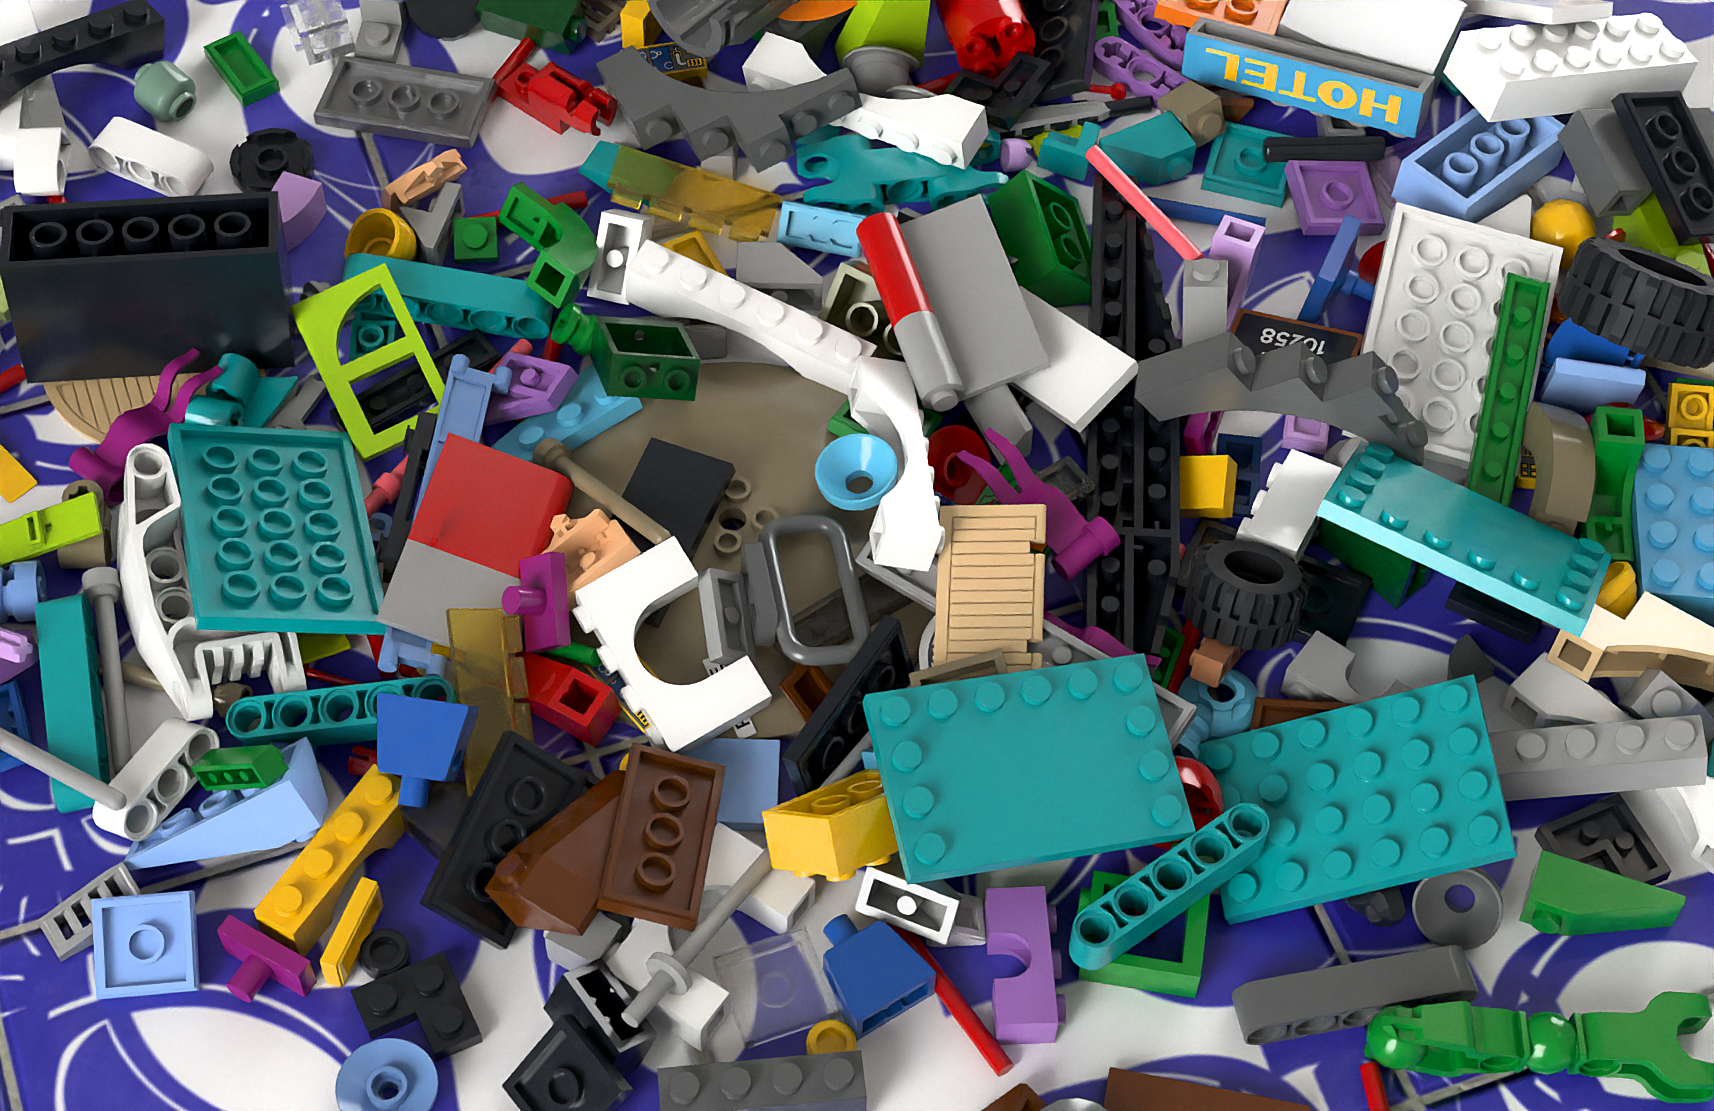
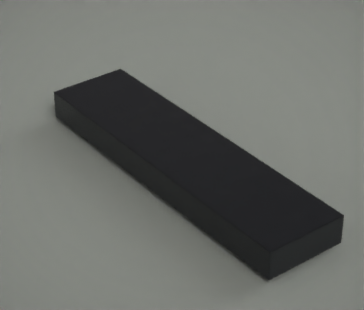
M478 328L430 354L444 385H446L452 357L456 354H462L469 358V368L488 372L502 358L500 353ZM418 361L356 395L374 435L399 424L437 402ZM334 407L329 410L330 419L339 431L347 432L337 408Z

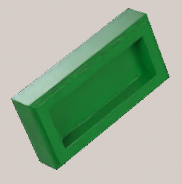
M240 30L203 46L205 57L243 107L280 91L279 81Z

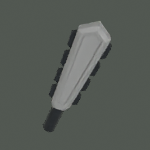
M1149 96L1107 102L1088 101L1085 99L1076 100L1068 104H1061L1059 102L1049 103L1041 107L1030 105L1010 131L987 124L988 129L998 132L1002 141L1003 139L1014 138V136L1019 135L1032 136L1042 134L1043 131L1048 130L1061 131L1067 130L1071 126H1084L1085 121L1096 124L1110 117L1151 112L1152 105Z

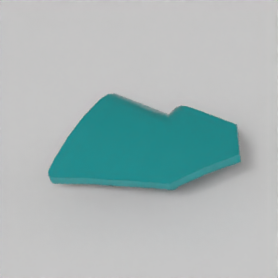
M224 354L217 365L224 372L218 378L208 383L205 396L196 394L192 397L186 409L185 424L264 428L299 383L298 376L263 377L260 376L256 365L249 359L238 354Z

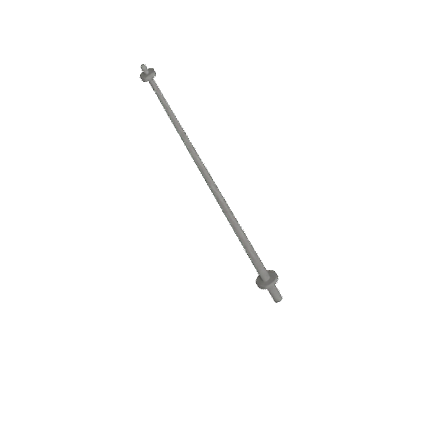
M869 731L819 788L848 777L862 760L861 751L873 747ZM768 846L672 956L663 952H655L647 960L646 967L652 979L621 1014L627 1024L632 1027H638L667 991L682 996L692 987V978L686 969L771 869L772 865Z

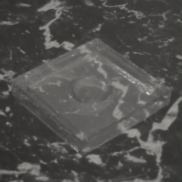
M806 926L712 956L713 966L721 987L730 993V1010L745 1049L813 1027L823 1020L839 1018L840 1010Z

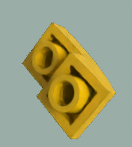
M1669 383L1665 445L1714 448V431H1712L1714 387Z

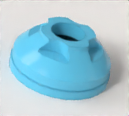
M862 433L850 434L836 439L823 449L815 465V478L821 493L832 505L851 511L865 510L880 504L882 497L894 489L898 479V462L890 445L881 438ZM857 477H867L873 481L872 487L865 493L855 494L847 489L848 484Z
M1231 669L1220 684L1229 686L1233 690L1235 697L1223 703L1217 702L1209 696L1207 689L1210 685L1189 678L1190 675L1182 682L1177 696L1197 707V716L1202 718L1211 729L1207 742L1250 730L1255 699L1259 697V693L1247 676L1235 669Z

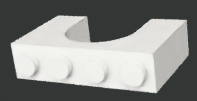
M673 536L575 591L578 606L572 610L583 631L586 634L594 631L602 646L596 650L607 671L610 674L618 671L626 686L620 689L631 711L634 714L642 711L650 727L644 731L653 748L685 755L768 707L772 695L748 656L741 658L707 679L690 685H673L658 680L640 663L635 651L634 642L644 620L659 608L698 587V574L679 542Z
M720 822L717 823L714 830L700 910L715 907L764 851L761 847ZM771 867L736 910L742 911L785 939H788L815 904V881L808 876L796 877L793 875V871ZM635 918L631 926L632 931L623 943H614L604 956V962L632 1000L652 979L646 967V962L655 952L673 955L674 951L671 947V940L677 928ZM688 967L686 970L692 978V987L682 996L667 991L647 1017L702 1052L730 1015V993Z

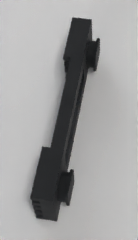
M419 411L415 429H410V425L406 429L402 455L405 456V453H409L389 538L384 537V534L381 533L376 553L377 564L379 562L384 563L382 580L384 583L391 582L410 533L412 522H409L415 493L419 477L424 475L437 422V414Z

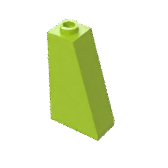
M857 0V5L854 6L834 45L840 70L842 69V60L848 52L857 47L868 45L887 46L907 52L918 60V68H921L923 66L931 0Z

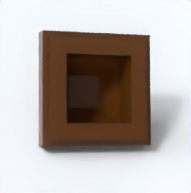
M1220 97L1224 120L1238 123L1254 106V100H1251L1252 98Z

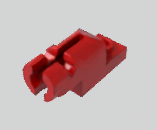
M552 61L540 71L524 62L498 85L499 97L560 135L572 126L580 132L600 136L601 129L597 127L596 121L610 127L617 113L618 107L615 98L600 88L595 89L590 82L576 77Z

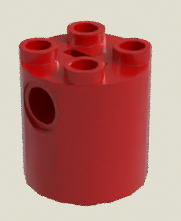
M935 0L937 14L949 42L956 51L957 62L961 68L996 79L1018 51L1034 56L1035 33L1025 17L1024 8L1020 0Z

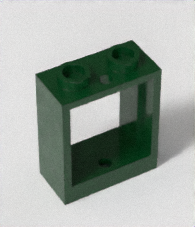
M595 316L590 358L607 396L695 401L701 359L681 322ZM642 330L644 335L641 338H636V331Z

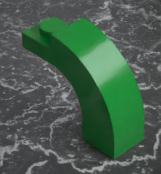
M523 182L512 185L497 220L540 253L526 285L560 309L573 302L581 292L597 259L598 246L596 239L585 221L564 202L553 205Z
M1596 406L1590 424L1595 449L1594 489L1586 523L1577 522L1578 540L1581 538L1593 540L1602 545L1605 552L1613 555L1610 563L1628 562L1632 567L1634 552L1631 528V500L1636 469L1645 446L1643 414L1641 409Z

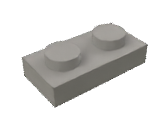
M708 568L698 573V587L709 662L729 666L748 656L752 664L755 663L756 657L743 575L714 568Z

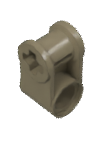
M82 479L69 484L63 491L62 502L93 491L97 497L103 533L57 549L58 561L62 570L110 567L112 558L111 510L104 502V494L101 487L92 480Z

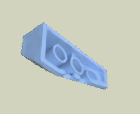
M307 737L280 749L284 756V762L289 769L268 788L213 790V794L200 805L197 812L194 813L191 808H184L163 821L146 839L139 842L133 841L123 862L128 871L278 848L295 839L297 842H303L313 837L322 827L329 803L312 745Z

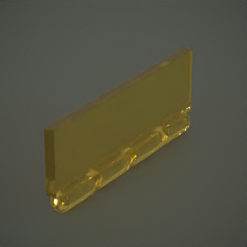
M620 145L606 186L607 188L614 189L610 202L639 210L642 200H649L648 214L680 223L683 212L691 214L687 226L720 236L723 224L731 226L728 239L737 242L758 241L759 236L768 238L781 195L623 145Z
M449 608L446 610L456 703L479 707L478 716L463 758L468 797L472 796L503 731L513 730L530 742H534L530 704L513 703V699L529 696L525 661L523 657L508 658L507 653H516L523 650L520 621L518 616L503 617L502 608Z

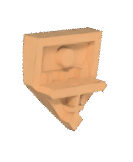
M456 149L445 151L402 175L384 188L381 196V206L396 214L400 212V206L409 207L443 188L445 181L453 182L459 179L460 175L467 170V167L461 161L460 154Z
M594 509L588 516L578 519H570L566 514L555 515L550 525V528L554 531V536L549 547L541 554L547 552L565 553L568 610L571 611L578 605L576 603L575 591L634 559L641 551L616 519L610 520L601 509Z

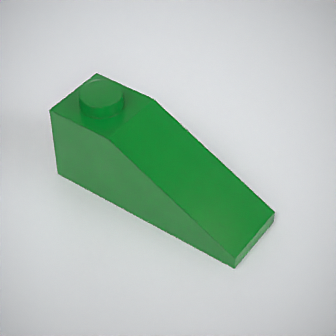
M1542 850L1531 874L1519 921L1532 925L1533 928L1547 934L1558 933L1564 936L1671 927L1684 906L1686 896Z

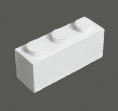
M1291 449L1283 464L1278 462L1274 464L1266 487L1269 488L1268 492L1260 489L1251 509V514L1254 516L1252 519L1244 517L1235 539L1252 541L1272 547L1295 560L1294 563L1298 564L1320 523V516L1316 514L1322 500L1342 468Z

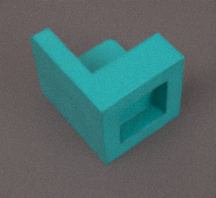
M1085 121L1079 139L1050 131L1047 138H1044L1042 141L1037 167L1084 182L1091 164L1085 158V154L1090 147L1097 145L1101 126Z

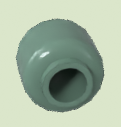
M167 60L143 65L134 77V82L136 83L133 93L135 101L161 122L184 119L196 104V86L194 81L176 65Z

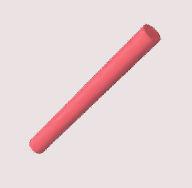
M1097 145L1087 150L1085 158L1184 260L1205 258V255Z

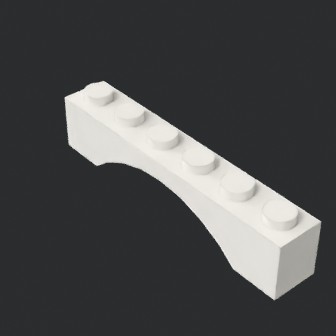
M769 32L764 34L742 66L748 93L785 89L827 76L809 58L801 43ZM859 93L863 106L829 123L832 126H842L859 132L869 139H879L896 145L903 151L916 152L933 158L940 164L953 165L966 170L988 135L985 106L950 94L923 99L898 100L878 98Z
M648 239L626 268V301L662 318L684 317L700 319L739 332L781 357L803 377L848 395L847 388L858 355L876 357L877 345Z
M858 355L847 388L851 417L863 426L870 435L881 438L889 444L898 462L896 486L882 497L869 533L874 564L928 572L934 555L940 554L943 550L945 528L944 526H939L940 500L933 493L934 468L928 466L929 440L923 437L922 433L924 413L922 409H918V393L906 362Z
M1545 651L1510 685L1501 707L1504 712L1526 729L1638 720L1631 718L1614 705L1610 698L1602 691L1593 689L1582 679L1547 661L1548 653ZM1706 775L1705 785L1654 789L1675 817L1684 835L1689 855L1714 874V778Z

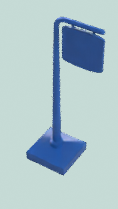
M1346 214L1297 320L1316 324L1339 293L1346 296L1355 294L1372 302L1375 285L1359 278V273L1351 269L1362 224L1361 220ZM1569 317L1558 327L1549 341L1543 355V363L1552 367L1556 358L1560 357L1622 367L1627 359L1631 361L1628 368L1637 369L1646 355L1636 353L1633 358L1629 356L1630 349L1613 344L1601 336L1588 332L1584 327L1573 323L1571 317ZM1540 363L1538 374L1547 377L1551 368Z

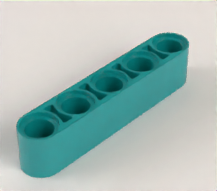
M365 253L351 254L344 262L340 283L385 263L413 321L471 331L478 328L483 333L523 338L525 340H541L550 333L554 305L526 285L527 281ZM383 288L365 297L353 309L358 312L397 318Z
M84 593L36 603L35 618L48 753L109 785L111 779L95 628L89 600ZM51 777L53 796L60 813L65 814L94 807L95 800Z
M425 676L245 697L231 705L225 720L230 733L244 746L269 745L270 741L294 743L307 737L312 746L318 747L377 740L378 692L429 700L447 697L446 702L465 704L447 680L440 676ZM353 708L349 718L338 722L343 711ZM307 713L304 722L299 726L293 727L295 719L299 715ZM261 718L258 727L253 731L247 732L249 725L254 720Z
M1240 803L1231 807L1083 909L1074 919L1069 941V955L1073 962L1087 970H1098L1105 967L1255 862L1262 854L1270 827L1269 817L1265 810L1252 803ZM1236 831H1248L1253 837L1240 836ZM1209 856L1216 860V863H1206L1198 857ZM1172 882L1179 889L1169 890L1160 885V883ZM1133 908L1142 915L1132 917L1122 912V909ZM1087 934L1097 935L1103 939V942L1093 944L1087 942L1082 936Z

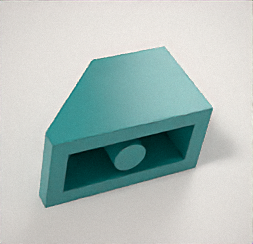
M1168 111L1100 138L1098 147L1126 175L1136 176L1139 182L1157 186L1170 180H1178L1187 173L1192 172L1196 143L1174 114Z

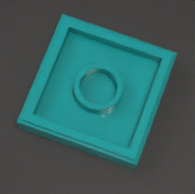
M1225 121L1227 131L1214 138L1203 175L1201 189L1282 208L1288 187L1284 172L1287 162H1265L1262 146L1264 139L1268 137L1294 136Z

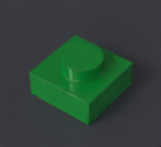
M496 216L453 218L456 264L499 262Z

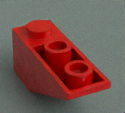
M517 649L506 678L492 683L480 681L482 686L594 748L598 747L622 711L611 687L574 667L527 653L520 649Z

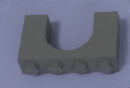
M1689 108L1714 160V115L1710 108ZM1579 109L1570 117L1569 122L1557 135L1597 217L1631 215L1653 190L1615 109Z

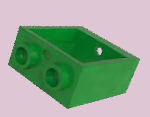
M1094 870L1091 888L1081 887L1077 915L1131 876ZM1160 883V885L1169 890L1179 889L1175 883ZM1210 893L1181 913L1185 914L1179 962L1123 953L1098 970H1087L1079 967L1078 980L1195 998L1201 978ZM1087 934L1082 936L1087 942L1093 944L1097 942V935Z

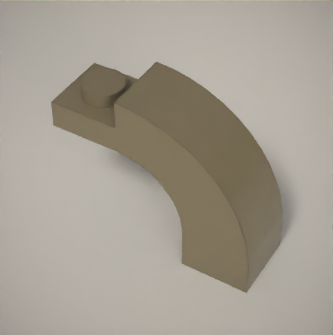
M1532 401L1525 421L1521 445L1532 453L1536 467L1535 490L1527 516L1573 537L1577 522L1586 523L1592 501L1595 481L1593 437L1587 422L1575 411Z

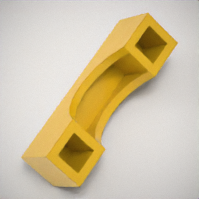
M376 764L371 766L253 910L261 933L303 957L307 955L331 925L337 900L356 868L374 851L381 848L391 850L419 815L418 807L398 804L401 785L400 778L393 774L379 772Z

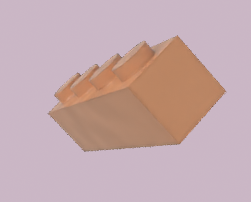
M1205 636L1199 650L1194 649L1191 654L1189 665L1192 666L1189 678L1217 688L1246 650L1237 646L1222 644L1216 639Z

